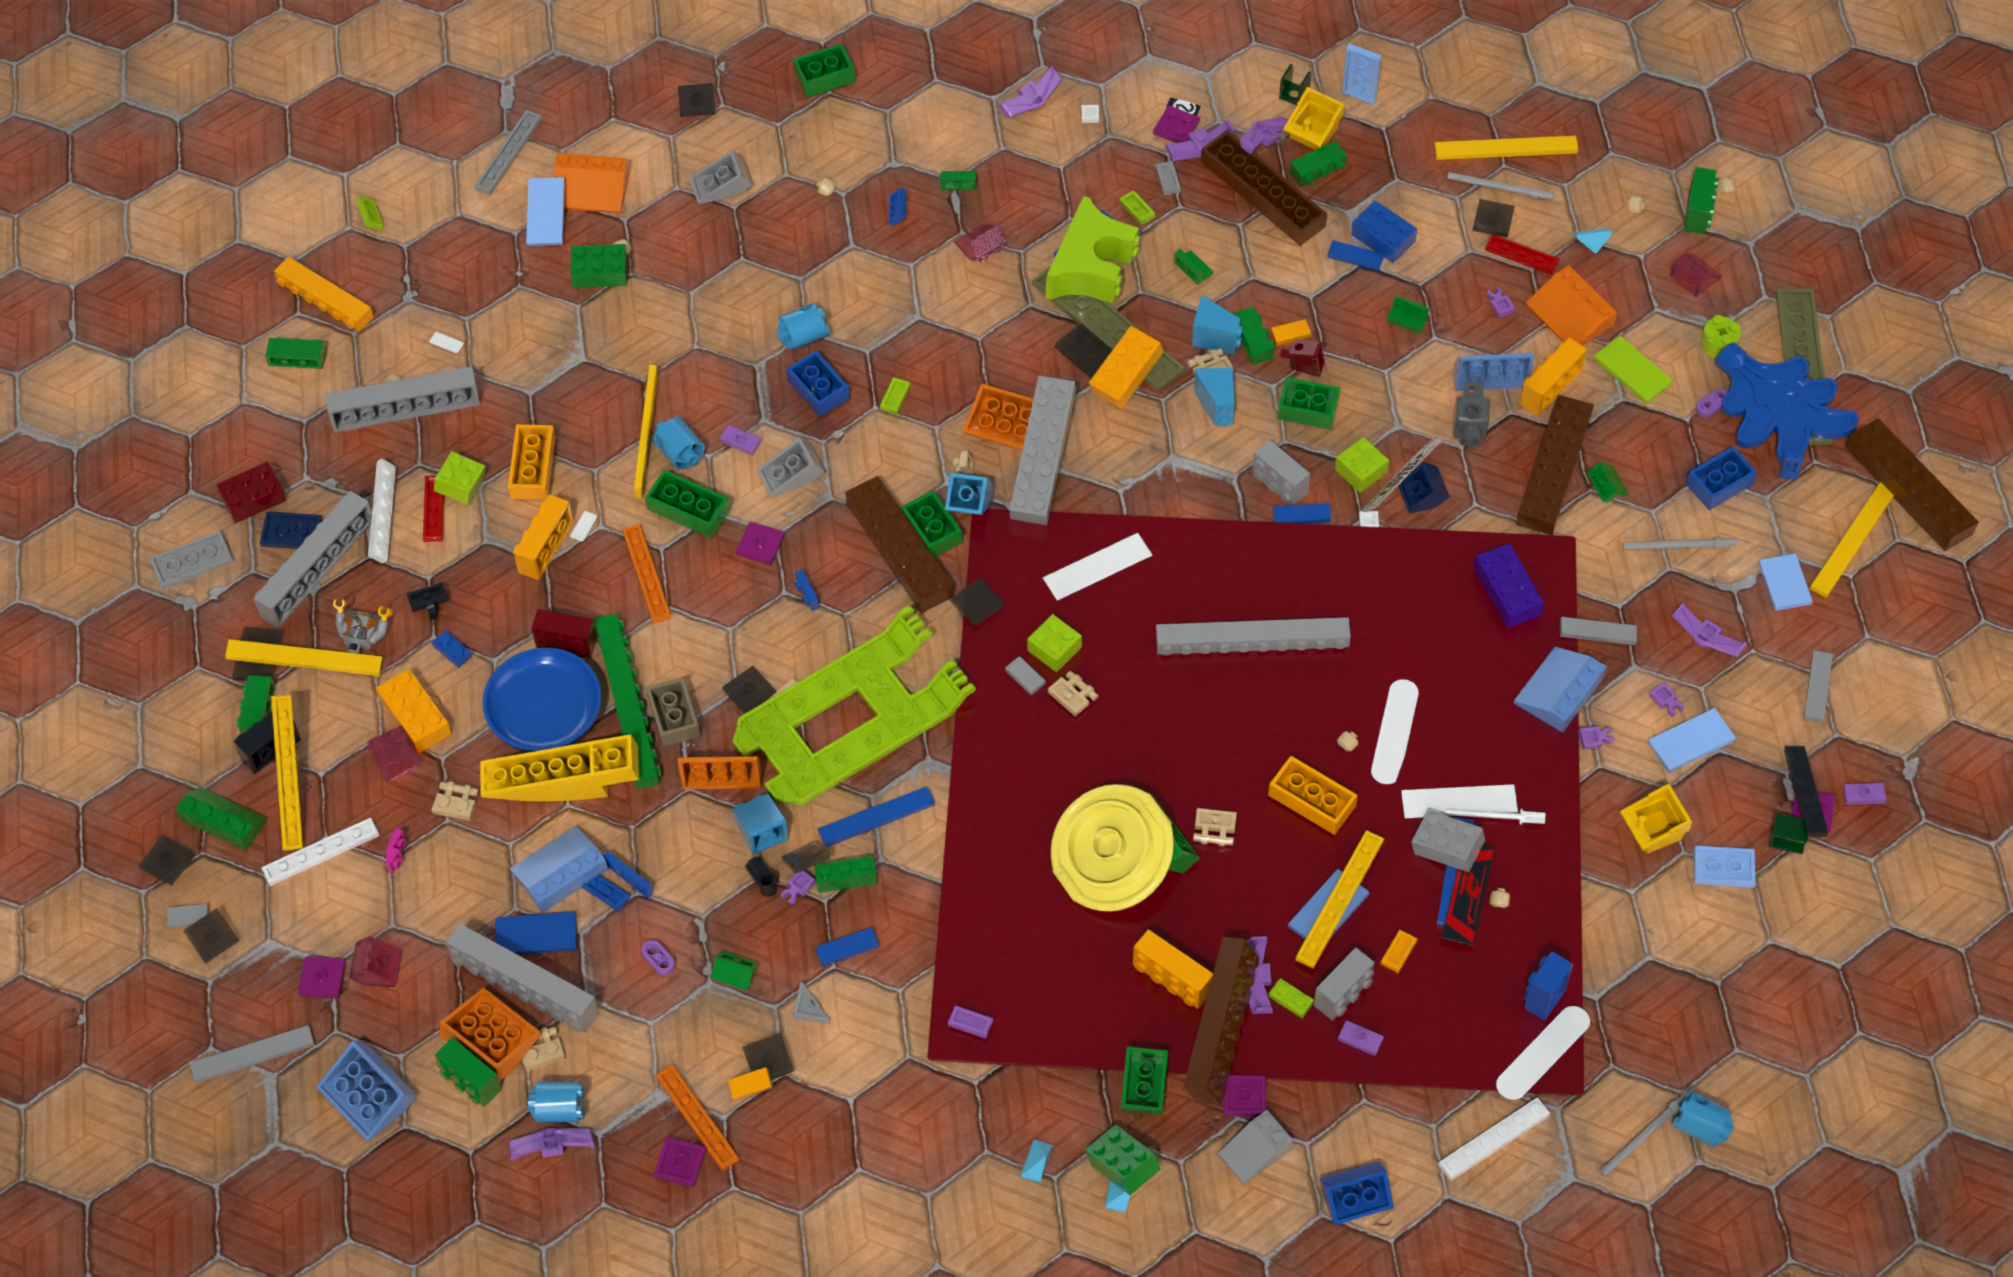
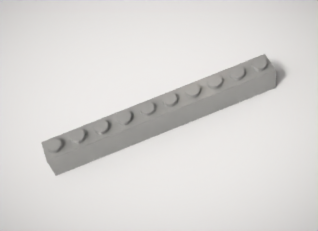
M1349 617L1156 625L1157 654L1171 655L1182 653L1187 655L1190 653L1208 654L1210 652L1228 653L1231 651L1265 652L1268 650L1285 651L1287 649L1305 650L1312 648L1319 650L1325 648L1343 649L1350 645Z

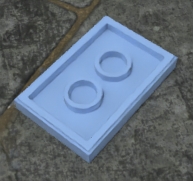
M1796 553L1759 560L1758 565L1774 611L1812 605L1813 601Z
M1695 845L1694 884L1754 888L1756 885L1755 849Z

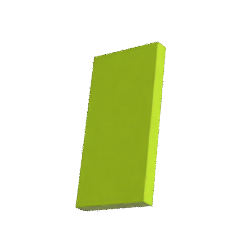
M1621 336L1594 355L1596 362L1646 405L1673 383L1671 378Z

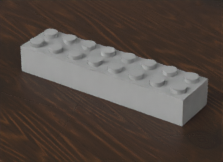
M472 366L325 394L328 414L334 433L480 405Z
M1038 376L1009 510L1010 519L1043 525L1048 524L1076 393L1075 381Z
M349 491L346 496L341 498L339 504L329 511L328 516L316 526L313 533L305 538L303 544L293 551L287 562L283 563L278 572L271 576L267 584L255 594L254 601L260 618L276 628H279L371 525L372 513L367 500Z
M462 924L457 926L446 941L451 961L455 965L466 967L470 973L475 976L480 975L484 977L491 985H499L506 993L517 995L524 1003L530 1002L543 1013L546 1011L552 1014L555 1020L568 1023L575 1031L581 1030L586 1033L599 1014L595 997Z

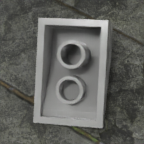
M733 150L689 177L699 205L739 195L753 186L744 160Z
M801 437L756 469L772 498L810 484L825 473L812 446Z
M1266 1110L1242 1129L1218 1153V1156L1240 1182L1245 1185L1292 1150L1293 1139Z

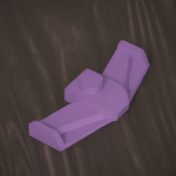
M1051 66L1037 84L1031 80L1017 91L1020 96L1001 102L998 106L1006 117H1013L1032 109H1038L1045 104V101L1062 79L1053 66Z
M1282 116L1253 123L1252 127L1240 138L1241 147L1251 154L1260 143L1269 146L1277 142L1280 137L1279 133L1285 132L1283 128L1288 119Z
M1227 119L1209 134L1205 128L1189 133L1188 138L1190 141L1165 144V148L1173 161L1201 157V149L1226 130L1234 135V128Z
M1684 603L1672 615L1693 637V641L1703 648L1711 647L1735 658H1738L1746 648V642L1742 643L1720 635L1722 628L1708 619L1701 623Z
M1266 936L1251 937L1247 941L1259 957V965L1254 973V984L1249 992V1006L1252 1014L1273 1013L1264 987L1271 985L1270 964H1263L1268 938Z
M546 1128L508 1142L511 1161L541 1150L542 1157L562 1155V1146H590V1148H594L590 1128Z

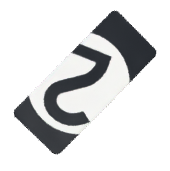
M1170 98L1166 106L1167 108L1170 105L1196 116L1201 107L1200 105L1175 98Z

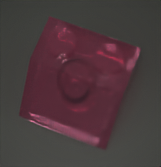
M981 224L954 241L971 261L979 262L988 259L989 254L999 252L1003 249L1002 246L1007 244L998 224Z
M1685 253L1674 261L1670 272V277L1695 297H1698L1721 278L1718 272L1696 254Z
M371 936L357 941L349 979L365 986L396 987L403 950Z

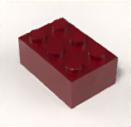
M268 461L216 484L220 497L235 524L286 501L283 489Z
M537 609L531 628L536 648H556L568 651L581 658L592 657L597 641L593 619Z

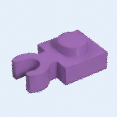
M1496 287L1495 292L1497 294L1491 293L1490 290L1487 291V297L1491 300L1490 306L1498 319L1515 313L1514 305L1507 295H1501L1500 287Z
M1666 683L1661 684L1650 692L1649 696L1661 709L1667 707L1668 714L1671 717H1674L1676 714L1673 708H1677L1680 712L1683 711L1682 703L1675 701L1677 700V695Z
M1598 726L1580 729L1578 734L1582 749L1598 748L1603 743H1612L1615 738H1609L1606 733L1612 731V728L1607 727L1603 731H1599Z
M800 868L788 881L787 884L790 888L785 889L780 896L782 899H785L788 895H791L792 897L788 902L790 905H793L797 901L798 894L804 897L816 881Z

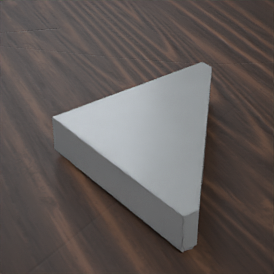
M800 982L793 1019L830 1025V1019L821 1009L819 1003L811 995L804 983Z

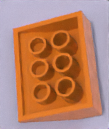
M557 153L553 178L564 177L565 179L564 209L621 214L629 175L627 158Z
M1569 265L1550 278L1525 303L1562 342H1565L1570 337L1582 346L1614 326L1617 311Z
M981 383L963 433L1023 450L1033 398Z
M757 756L678 758L683 789L761 788L762 767L761 760Z
M484 987L439 1022L440 1038L445 1042L454 1038L494 1071L498 1081L513 1071L541 1036L539 1030Z

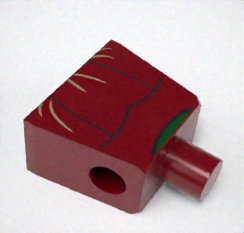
M1296 339L1293 341L1291 348L1282 347L1281 358L1290 359V365L1293 370L1320 377L1325 365L1321 341Z

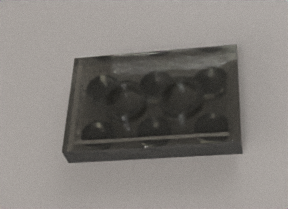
M1082 323L1055 343V348L1091 379L1113 350Z
M244 627L241 641L280 645L283 632L276 629ZM236 660L232 678L233 680L247 681L248 675L272 678L275 665Z

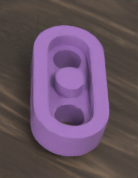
M1716 389L1697 403V414L1703 418H1709L1722 410V401L1727 392L1723 389Z
M650 940L643 944L642 955L659 975L666 976L671 974L675 968L674 960L661 944L655 940ZM651 951H655V952H656V953L653 954V955L649 954ZM663 965H668L667 968H661Z

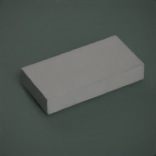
M1173 161L1155 164L1163 195L1180 193L1181 187Z
M1020 656L1005 667V671L1030 695H1033L1046 684V681Z
M208 905L167 908L168 929L208 925Z

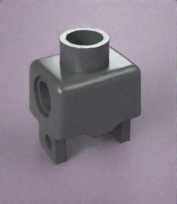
M1465 381L1464 396L1456 398L1452 434L1465 447H1476L1486 438L1489 424L1490 399L1483 398L1484 383Z

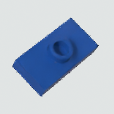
M902 187L889 195L888 224L891 226L905 219L906 190Z
M1785 452L1778 477L1796 480L1804 455Z

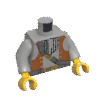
M342 599L343 604L341 607L337 605L338 600H334L333 605L338 611L336 612V628L344 644L349 646L348 653L358 654L360 648L369 650L373 644H376L386 635L387 618L393 612L391 608H388L387 613L384 614L385 606H381L378 609L379 615L349 609L343 612L347 605L346 600Z

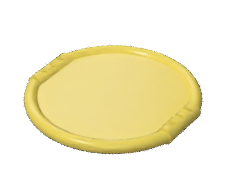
M1113 784L1092 789L1070 804L1056 825L1051 843L1053 873L1072 900L1082 906L1098 911H1119L1132 907L1149 897L1161 884L1169 870L1174 849L1172 823L1151 794L1138 788Z

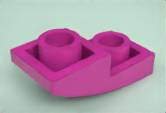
M398 828L393 832L386 852V865L389 873L392 875L402 864L403 858L400 850L404 848L406 843L403 831Z

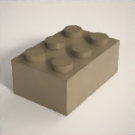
M683 677L646 687L648 701L662 747L700 737L699 726Z

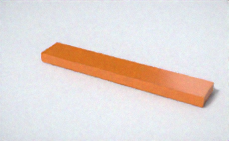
M638 524L622 529L653 624L672 619L641 525Z
M673 1064L656 1074V1079L703 1146L706 1147V1150L720 1170L723 1171L738 1162L739 1157Z

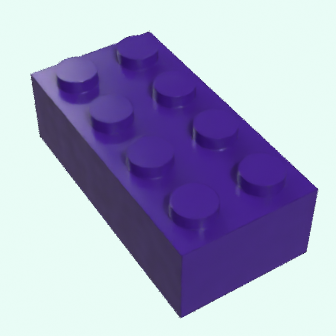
M1510 543L1475 557L1474 570L1507 628L1542 615L1544 602Z

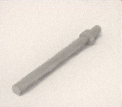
M1451 172L1448 173L1447 179L1528 195L1534 199L1553 200L1554 193L1540 191L1539 188L1533 187V189Z
M1714 537V539L1623 542V550L1698 547L1722 549L1727 546H1738L1737 539H1722V537Z
M1685 1092L1676 1101H1672L1659 1117L1600 1169V1173L1604 1177L1608 1175L1672 1115L1678 1114L1689 1093Z

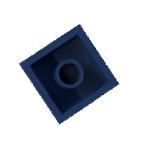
M1426 462L1415 468L1398 485L1410 514L1436 508L1450 498L1438 467Z

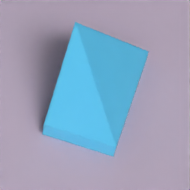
M1604 228L1572 233L1577 240L1596 254L1610 238L1612 230Z
M1034 1139L1021 1173V1178L1041 1183L1054 1145Z
M1109 1181L1105 1208L1125 1213L1130 1195L1112 1181Z

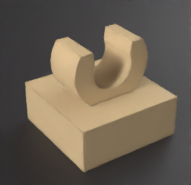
M962 451L960 458L953 459L952 466L956 467V472H963L965 475L973 476L974 459L968 451Z

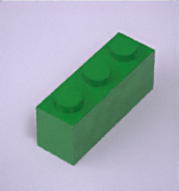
M1334 141L1290 161L1289 173L1300 187L1309 185L1319 178H1324L1334 171L1343 169L1346 166L1347 154L1337 141Z
M1254 307L1233 312L1235 316L1240 318V326L1243 327L1241 343L1251 364L1255 365L1273 359L1275 345L1268 338L1267 328L1262 326L1259 312L1256 313Z
M269 338L265 356L268 366L323 369L326 348L324 342L317 339Z
M248 675L247 683H244L243 686L244 699L240 701L241 714L236 720V726L241 733L249 730L254 723L261 721L269 714L271 696H273L275 687L271 677Z
M873 855L814 865L818 893L877 884Z

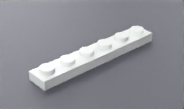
M384 459L378 460L376 465L368 557L382 564L388 559L396 466Z
M1537 1097L1441 1160L1438 1166L1448 1179L1452 1181L1549 1117L1550 1112Z

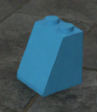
M1201 296L1193 324L1192 346L1209 350L1221 348L1224 353L1235 354L1236 349L1241 347L1243 327L1240 326V318L1205 296Z
M1195 368L1194 393L1215 426L1225 427L1233 425L1235 406L1233 369Z
M950 473L945 510L983 515L992 504L995 485L987 477Z
M768 793L758 795L753 800L740 803L732 808L733 818L752 855L788 840L786 821Z

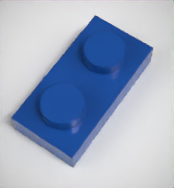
M803 570L795 572L796 580H794V585L797 591L801 590L804 604L806 606L809 605L811 611L819 609L818 598Z
M446 630L432 641V646L457 668L461 667L472 657V652Z

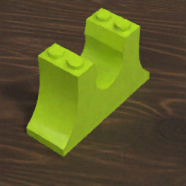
M1083 196L1047 273L1045 298L1053 300L1066 295H1082L1113 304L1115 298L1120 296L1122 287L1119 286L1123 276L1120 275L1121 267L1112 262L1103 261V259L1131 264L1133 258H1137L1140 249L1137 247L1141 238L1138 235L1139 228L1109 218L1094 206L1091 198Z

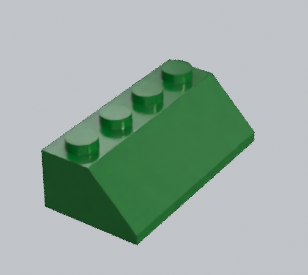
M201 787L186 793L176 808L181 821L246 851L268 820L256 812Z

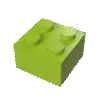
M1362 437L1336 457L1335 470L1361 493L1388 473L1389 460L1366 438Z
M451 451L435 477L434 491L468 506L484 480L485 465Z
M1052 614L1027 639L1028 652L1055 672H1058L1082 648V635Z

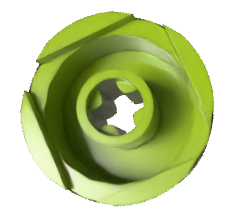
M1715 315L1704 327L1701 339V346H1703L1704 352L1708 356L1717 359L1726 346L1733 342L1739 344L1741 336L1740 324L1728 317Z

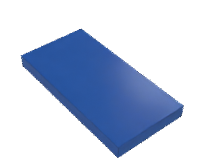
M575 911L495 918V943L517 955L577 950Z

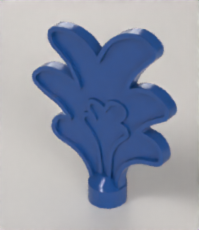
M1735 342L1726 346L1718 355L1715 365L1727 374L1731 381V388L1723 398L1721 409L1723 413L1732 417H1739L1745 414L1736 437V444L1742 448L1760 446L1770 438L1775 430L1778 437L1776 458L1782 463L1785 452L1803 455L1807 450L1810 435L1824 439H1838L1847 437L1856 430L1859 419L1856 412L1826 407L1832 403L1836 396V381L1831 378L1806 380L1809 364L1803 357L1796 356L1778 364L1762 363L1750 357Z

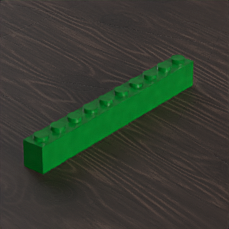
M617 613L594 618L623 736L631 734L638 745L639 780H634L636 790L659 785L658 777H661L659 765L655 766L654 764L657 756L655 749L650 748L653 740L651 732H646V728L649 725L647 717L642 716V712L645 709L643 701L638 700V695H641L639 685L634 684L633 679L637 678L635 669L630 668L629 663L633 662L630 651L626 652L625 647L629 646L627 637L622 636L621 631H625L623 622L618 620Z

